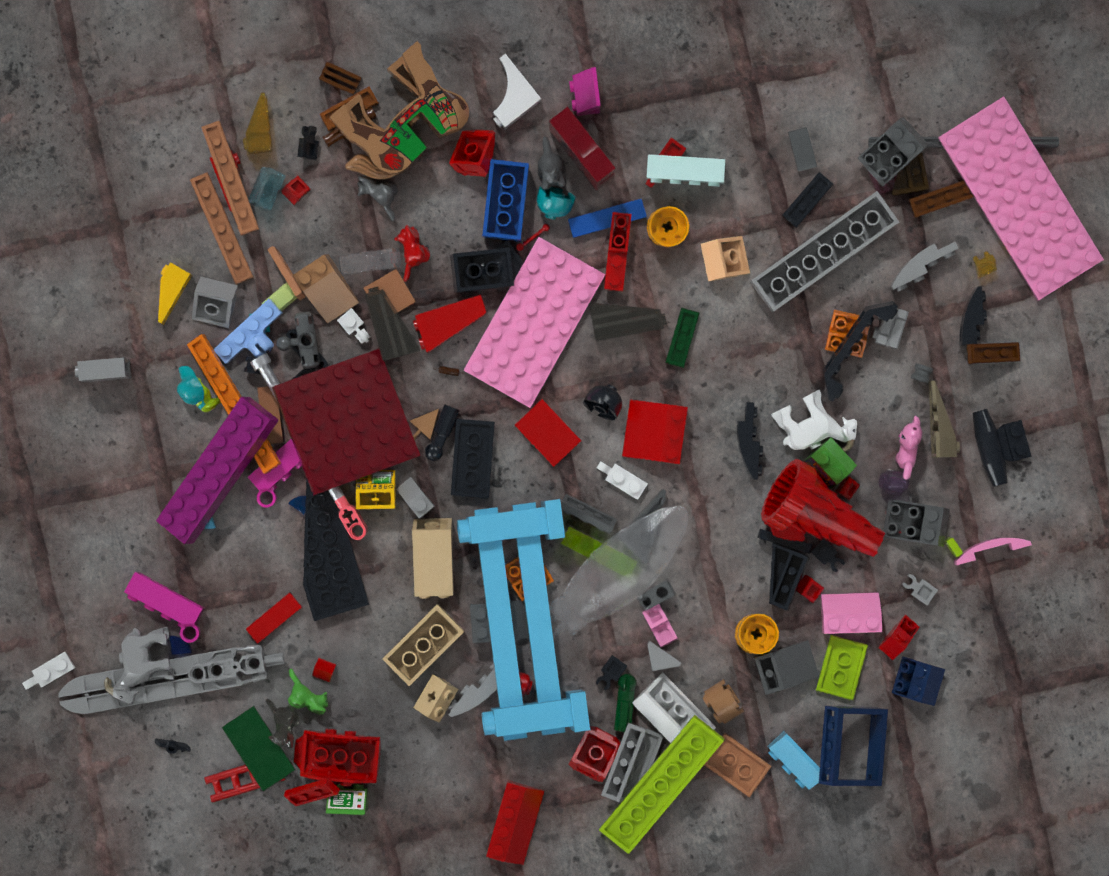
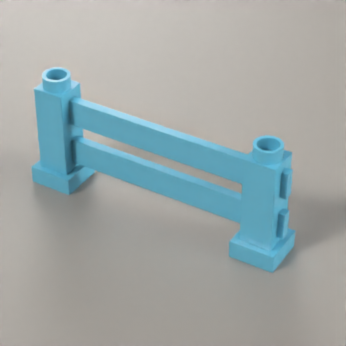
M560 499L541 501V507L536 508V502L512 505L513 511L498 513L497 507L474 510V516L457 520V532L460 543H478L499 700V707L491 708V711L482 712L484 735L494 734L497 737L503 736L504 741L527 738L528 732L541 731L542 735L564 733L565 727H570V730L574 732L590 730L585 691H566V698H561L540 535L545 534V539L547 540L565 538ZM516 538L537 694V702L524 704L502 540Z

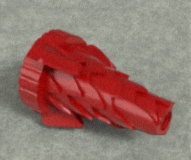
M799 459L792 460L781 471L771 486L762 507V521L771 527L772 534L775 537L803 542L805 539L804 534L808 532L820 540L825 538L837 546L843 545L853 551L857 550L874 557L878 553L885 535L884 531L875 527L864 516L852 510L853 506L842 501L836 496L835 492L829 490L815 468Z

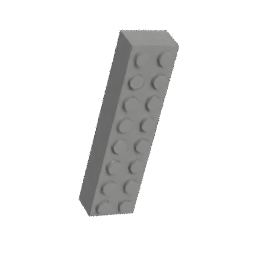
M876 191L750 282L773 313L897 225L899 221L878 191Z

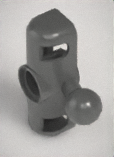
M300 312L294 317L297 338L290 339L287 336H282L277 340V348L281 351H287L291 346H299L302 367L304 369L317 368L320 365L313 315L311 312ZM309 316L312 318V324H309ZM304 335H310L312 338V343L309 346H305L302 343ZM316 354H317L318 362H315V361H314V355H316Z

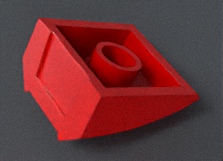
M478 129L462 131L449 162L451 167L464 176H481L485 178L493 157L495 132L493 130Z
M590 726V730L585 731L568 765L573 770L592 778L594 781L603 782L614 762L621 742L617 737L606 731Z

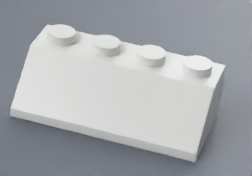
M663 672L632 702L670 743L694 714L713 730L716 728Z

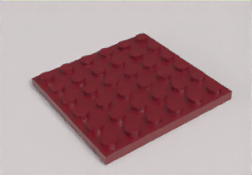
M380 349L272 387L313 496L420 456Z

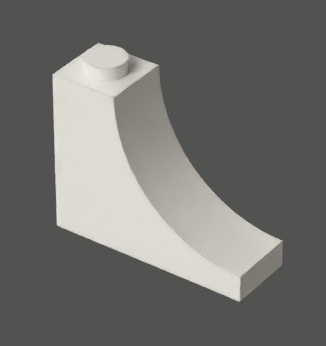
M504 54L499 59L507 74V92L500 106L493 112L495 116L493 120L499 128L503 126L506 130L540 103L541 98L508 56Z

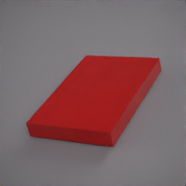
M543 399L515 424L518 430L553 467L581 442L580 438Z

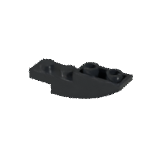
M978 286L973 290L965 306L960 324L959 346L977 344V341H980V330L976 326H982L984 321H987V312L983 310L986 294L985 290L982 291V286Z
M746 402L745 420L737 421V439L740 454L748 473L753 480H758V476H762V465H759V457H763V446L760 445V441H752V438L756 437L757 427L753 426V419L757 418L758 407H754V402Z

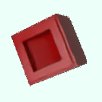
M296 176L284 186L281 192L295 205L311 189L299 176Z
M804 575L797 592L814 603L824 590V587L809 576Z

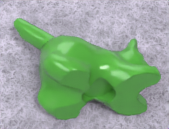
M289 669V675L294 682L291 695L288 698L289 705L296 709L307 707L309 711L323 715L326 712L325 708L328 707L327 692H324L322 695H315L301 683L293 669Z

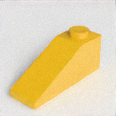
M171 262L169 265L166 264L161 271L163 276L160 281L158 322L163 325L192 277V274Z

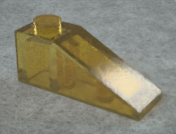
M265 92L260 94L246 131V138H243L244 150H247L249 154L272 152L268 103Z

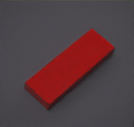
M290 592L248 626L246 631L258 644L301 609L302 606Z
M326 778L285 790L284 797L294 806H299L338 795L340 789Z

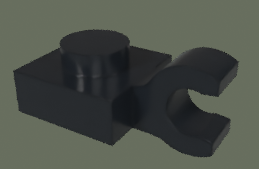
M302 127L304 138H299L297 157L317 160L319 141L315 140L317 127Z

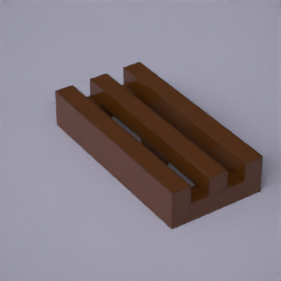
M326 62L319 77V80L352 95L355 94L362 77L329 62ZM331 68L344 75H347L355 79L356 82H352L344 77H341L333 72L328 71V69ZM327 74L344 83H347L353 86V89H349L341 84H338L330 79L325 78V75Z

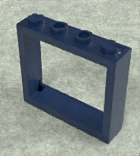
M825 706L819 784L830 786H882L888 709L878 707ZM844 714L871 715L866 779H838Z

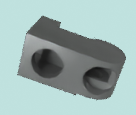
M668 579L638 596L637 599L643 610L646 611L675 596L676 593Z

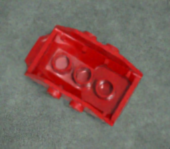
M325 729V732L304 730L303 736L295 740L294 763L300 769V776L315 780L328 778L332 782H340L342 786H351L352 783H376L380 766L381 739L374 736L356 735V731H345L342 734L337 733L336 729Z

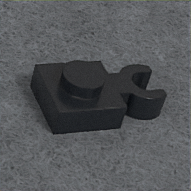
M824 538L811 550V553L823 565L829 562L830 568L834 572L838 571L834 566L836 562H840L842 565L845 564L843 559L834 556L838 551Z
M611 655L601 669L605 673L604 676L598 677L596 684L598 685L601 680H605L607 685L604 687V690H608L610 680L613 679L617 682L627 668V665L614 655Z

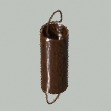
M444 366L438 368V373L459 376V374L463 373L459 372V369Z

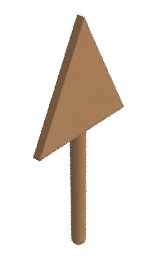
M439 409L410 420L418 428V431L413 435L414 440L421 432L431 440Z

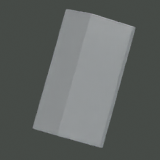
M628 723L601 796L622 802L653 765L663 735Z

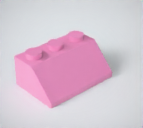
M879 593L821 594L822 633L882 632Z

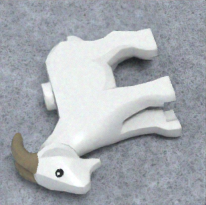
M820 390L802 398L811 417L800 423L792 420L790 405L771 414L779 427L783 428L788 435L783 440V445H789L793 450H803L808 447L812 450L822 445L820 441L828 437L845 442L846 446L842 448L844 452L850 451L854 445L857 434V421L855 419L846 420L842 417L844 426L841 427L825 411L821 403Z

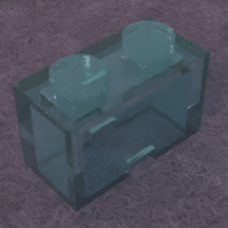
M262 167L248 198L250 204L262 210L271 211L277 198V192L281 189L286 175L270 167Z

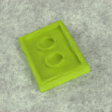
M830 635L816 691L853 700L868 645Z

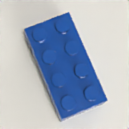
M491 159L483 238L521 242L529 163Z

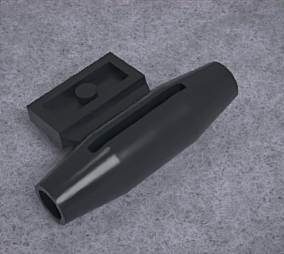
M988 409L973 412L975 439L986 474L992 487L1006 484L1008 482L1005 460L1013 462L1032 457L1022 420L1003 424L996 429Z

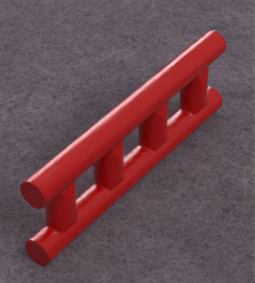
M246 764L204 777L206 785L212 783L215 794L210 795L212 803L260 788L250 771L252 783L241 786L238 775L249 771ZM231 777L234 788L223 791L220 780Z

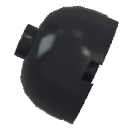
M609 384L607 386L599 385L593 387L583 401L584 406L592 412L593 409L598 411L599 414L597 416L606 420L613 421L617 419L622 409L620 394L614 386Z

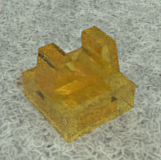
M987 251L983 252L984 258L980 260L977 256L973 257L979 278L997 270L994 256L990 255Z

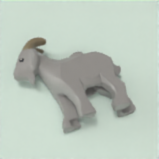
M168 627L153 630L147 635H141L140 631L134 628L133 632L124 638L121 644L122 652L119 653L120 663L124 665V673L114 687H112L111 679L109 680L107 677L104 680V687L109 694L117 700L133 704L134 697L139 691H131V687L159 677L175 680L174 670L170 668V659L152 661L149 650L154 643H160L164 646L168 645V640H170Z

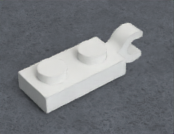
M600 461L597 469L607 474L606 481L637 500L648 484L617 464H614L611 468Z
M65 651L32 671L34 677L22 684L26 690L37 683L42 688L76 667Z

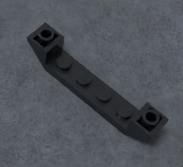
M889 301L866 306L823 368L827 396L830 401L833 402L835 398L838 399L844 390L842 389V382L832 375H836L842 366L840 365L844 358L847 359L850 356L852 346L855 342L858 343L863 336L862 331L865 327H869L872 324L874 314L886 322L895 317L898 312V306L895 302Z

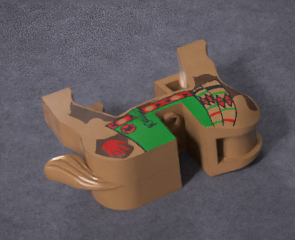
M418 41L387 68V71L412 92L417 99L403 108L386 129L379 127L368 117L362 97L359 94L330 116L329 119L347 140L359 146L368 155H355L345 164L347 170L359 172L373 179H388L399 175L427 148L410 129L420 117L438 138L458 132L466 124L469 118L467 102L460 95L443 89L439 85L431 66L422 55L421 45Z

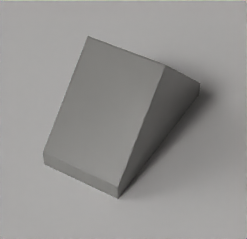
M650 640L647 642L652 671L680 666L681 662Z

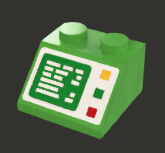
M334 783L340 790L338 795L327 797L326 813L365 815L368 805V787H364V784H352V787H345L340 785V783Z

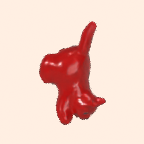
M408 225L394 238L395 241L401 242L404 246L406 262L404 282L409 279L412 267L428 262L430 258L428 248L419 244L418 231L414 226L410 228Z

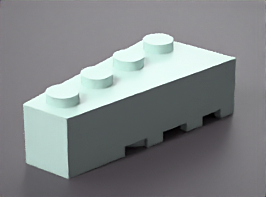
M648 154L647 179H651L650 182L662 183V180H670V184H681V181L689 182V185L708 183V186L720 187V184H724L725 159Z

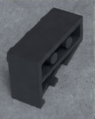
M772 543L769 604L789 611L810 557Z

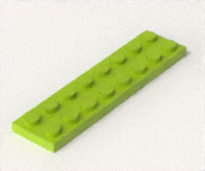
M694 714L602 824L599 831L629 854L725 739Z

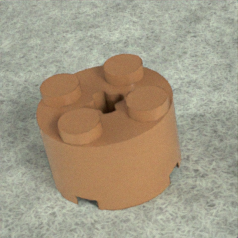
M725 679L705 690V695H703L705 704L708 708L712 706L714 710L713 715L719 724L722 722L726 724L744 712L743 707L739 708L738 703L740 701L729 684L724 685Z

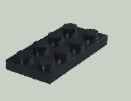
M456 419L451 495L489 498L495 422Z

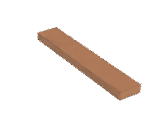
M220 121L201 127L240 235L243 236L259 230Z
M208 172L190 179L235 284L238 285L254 278Z

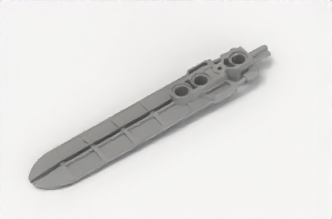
M261 645L229 648L170 659V668H173L174 676L188 674L189 678L169 680L151 685H145V682H143L140 687L131 688V691H139L134 697L133 704L117 700L109 693L89 695V692L105 689L104 680L107 677L109 680H112V687H114L122 677L124 668L77 677L61 689L58 698L84 693L85 697L59 701L60 705L74 713H95L241 686L252 681L255 683L268 677L267 667L285 664L283 652L265 655ZM237 651H247V653H255L250 655H244L239 661H237ZM253 658H257L260 662L257 669L251 665ZM216 665L222 668V673L219 676L214 673ZM197 668L203 671V677L201 679H198L195 676V671ZM239 672H243L246 675L257 673L255 675H252L251 678L243 681L239 677ZM164 677L153 678V679H150V680H147V681L162 679V678H164Z

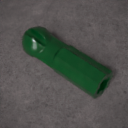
M632 674L621 675L618 680L619 687L614 730L625 732L628 723L632 722V702L634 701L637 680Z

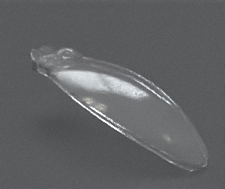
M669 506L657 510L628 525L603 543L579 568L564 593L549 604V609L553 614L551 616V625L557 619L561 623L552 631L553 637L560 634L565 628L573 636L585 627L587 623L619 611L644 593L661 575L677 551L688 526L689 514L687 509L680 506Z

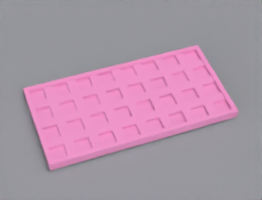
M538 237L514 280V286L509 288L463 371L531 408L605 274Z

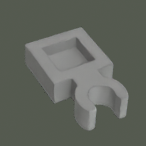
M908 574L907 576L912 579V583L907 585L902 582V586L907 589L912 588L913 592L911 595L925 605H928L938 589L923 579L918 583L914 575Z

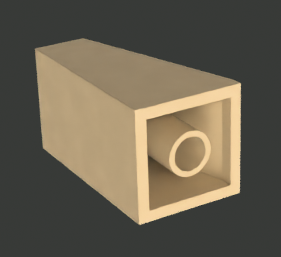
M452 518L414 519L412 540L415 597L419 596L421 599H427L430 596H438L439 598L453 596Z

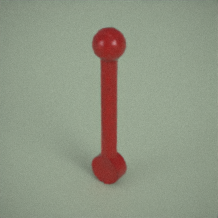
M544 224L542 226V229H540L538 232H536L522 244H517V250L522 251L525 245H527L529 242H531L544 231H548L550 229V226L548 224Z

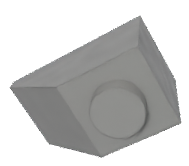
M412 477L396 488L419 519L435 507Z

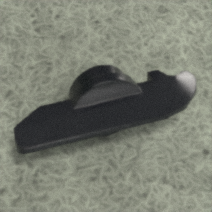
M155 739V744L166 748V751L170 754H174L178 750H181V752L191 751L190 746L186 743Z

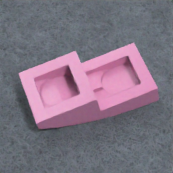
M660 604L642 612L661 648L678 639Z

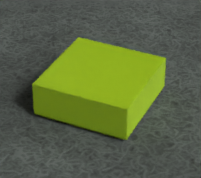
M949 537L945 540L954 557H959L963 554L954 538Z

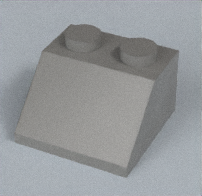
M200 277L194 292L192 320L229 328L236 302L238 285Z

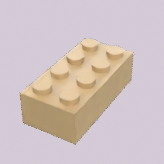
M437 604L383 660L410 686L465 630Z

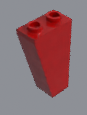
M478 295L415 315L416 320L413 321L416 332L420 331L422 337L419 339L421 349H426L427 353L433 351L485 316L487 312L482 296Z

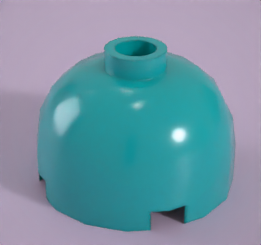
M540 186L536 200L538 208L541 212L545 213V217L555 220L556 217L566 216L572 210L576 197L570 192L568 195L564 194L561 188L552 186L548 190H543Z

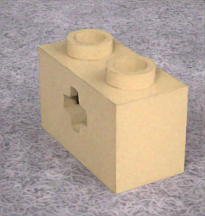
M432 674L413 708L426 717L440 722L459 689L446 680Z

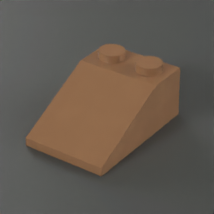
M329 254L322 255L293 275L304 294L327 324L359 304L358 299Z

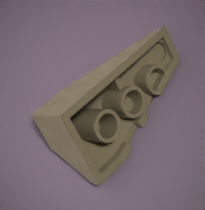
M930 381L931 458L957 457V453H960V443L956 442V436L936 382Z

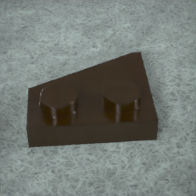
M922 152L897 174L892 196L929 190Z

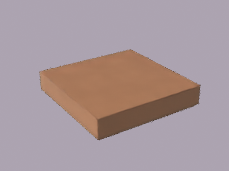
M397 269L363 288L382 321L416 302Z

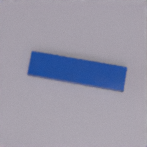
M642 198L568 219L573 238L611 228L612 212L632 214L631 222L647 218Z

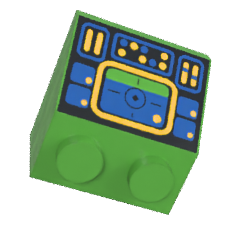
M832 437L804 460L808 465L816 469L829 489L840 483L857 466Z

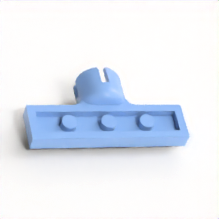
M268 299L215 347L214 351L225 364H228L245 348L255 358L265 354L268 350L271 351L274 343L265 334V330L283 314L282 311L271 299Z

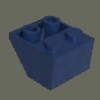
M902 656L892 693L935 706L945 669Z

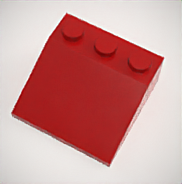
M630 400L622 456L680 464L688 407Z

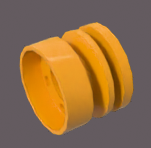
M667 206L657 209L650 215L646 229L653 243L662 247H671L685 240L689 232V222L683 211L676 207ZM667 222H669V226L672 227V229L667 230V232H665V228L662 227V225L667 224Z
M751 614L738 622L735 628V639L737 645L743 651L749 654H764L775 647L779 639V630L771 617L764 614ZM757 629V633H759L760 636L754 639V636L751 635V632Z

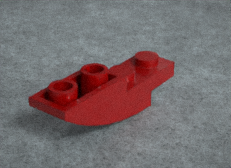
M612 212L604 290L623 292L632 214Z

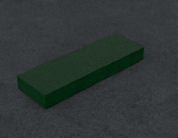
M681 308L665 363L684 368L699 312Z

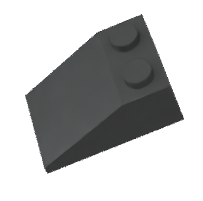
M524 600L510 601L514 638H529ZM486 603L470 604L473 643L491 642Z

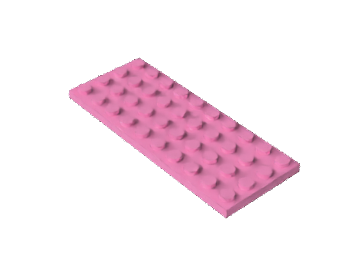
M1005 97L998 99L938 137L1037 300L1044 298L1104 260Z

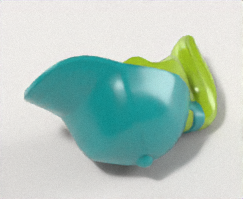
M179 367L182 381L177 386V392L185 403L197 405L203 412H209L221 403L219 398L211 397L210 390L202 384L200 378L196 377L191 367Z

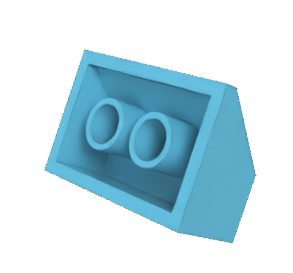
M785 731L767 746L770 749L768 752L775 761L780 759L783 762L781 767L789 775L793 773L797 777L795 781L802 789L805 786L811 789L819 783L820 767Z

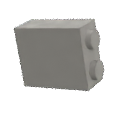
M124 357L77 361L78 366H75L76 378L79 377V381L82 382L131 378L130 360Z

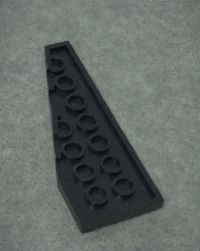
M306 478L303 587L313 620L317 621L370 604L349 534L339 518L340 510L328 490L313 496Z

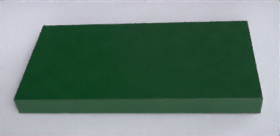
M252 706L222 727L263 792L296 770L279 743L275 742L276 738L255 706Z

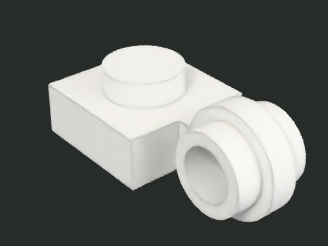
M352 308L337 320L349 335L356 331L355 337L361 344L369 341L368 339L371 336L364 328L362 330L359 329L364 322Z

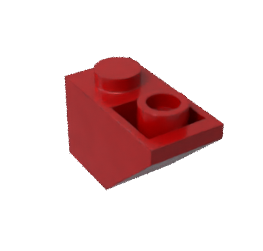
M905 614L884 638L878 648L894 660L906 649L920 627Z

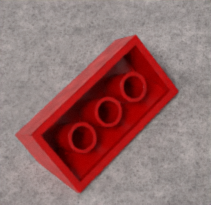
M510 780L507 781L486 857L507 863L524 864L544 790Z

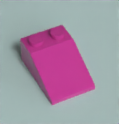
M592 67L573 75V81H569L570 93L574 92L575 100H571L572 110L577 112V116L600 113L601 105L596 67Z

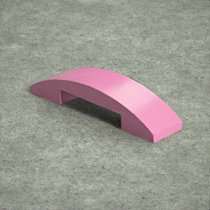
M1009 537L986 540L965 550L962 555L954 560V564L960 565L975 561V552L1009 544L1010 550H1016L1031 546L1032 544L1028 540Z

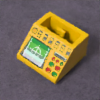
M381 470L357 479L356 509H396L395 470Z

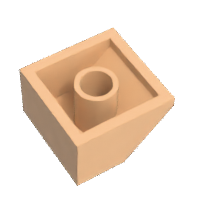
M742 236L716 239L701 244L708 281L750 273Z

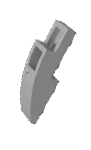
M956 242L939 250L934 243L915 255L897 274L890 286L891 291L896 289L899 292L908 287L906 283L912 280L914 283L925 279L924 274L928 273L925 265L930 268L938 263L937 259L943 256L947 259L955 255L954 251L958 249Z
M494 662L489 667L492 669L489 675L484 674L478 681V684H480L479 688L473 683L470 686L466 684L460 692L463 696L459 701L454 700L448 709L451 710L448 714L449 716L453 717L471 710L496 691Z

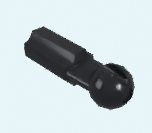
M444 404L434 429L433 439L425 448L427 459L437 461L443 456V446L446 438L450 436L459 414L458 409Z

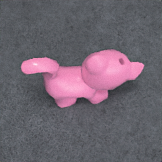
M914 416L912 423L907 424L902 429L898 437L900 449L895 457V461L900 468L904 469L903 478L905 480L911 477L918 445L922 439L921 422L917 416Z

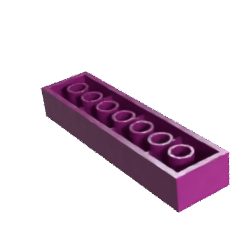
M241 397L156 521L183 544H193L279 420L251 397Z

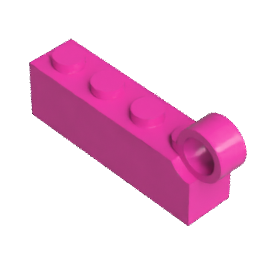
M292 439L275 452L281 461L280 465L267 474H263L260 467H258L248 476L250 481L259 490L257 502L262 507H272L277 501V495L274 492L278 488L276 484L280 480L286 481L292 475L290 472L295 467L297 469L302 467ZM266 491L270 492L273 496L272 502L268 505L261 501V495Z
M138 571L133 574L124 591L128 594L127 598L134 602L139 600L145 603L144 607L154 612L156 609L161 612L160 616L169 621L171 619L178 622L177 625L181 627L180 636L183 641L192 643L198 640L201 631L196 623L205 608ZM188 626L196 630L194 639H188L184 634Z

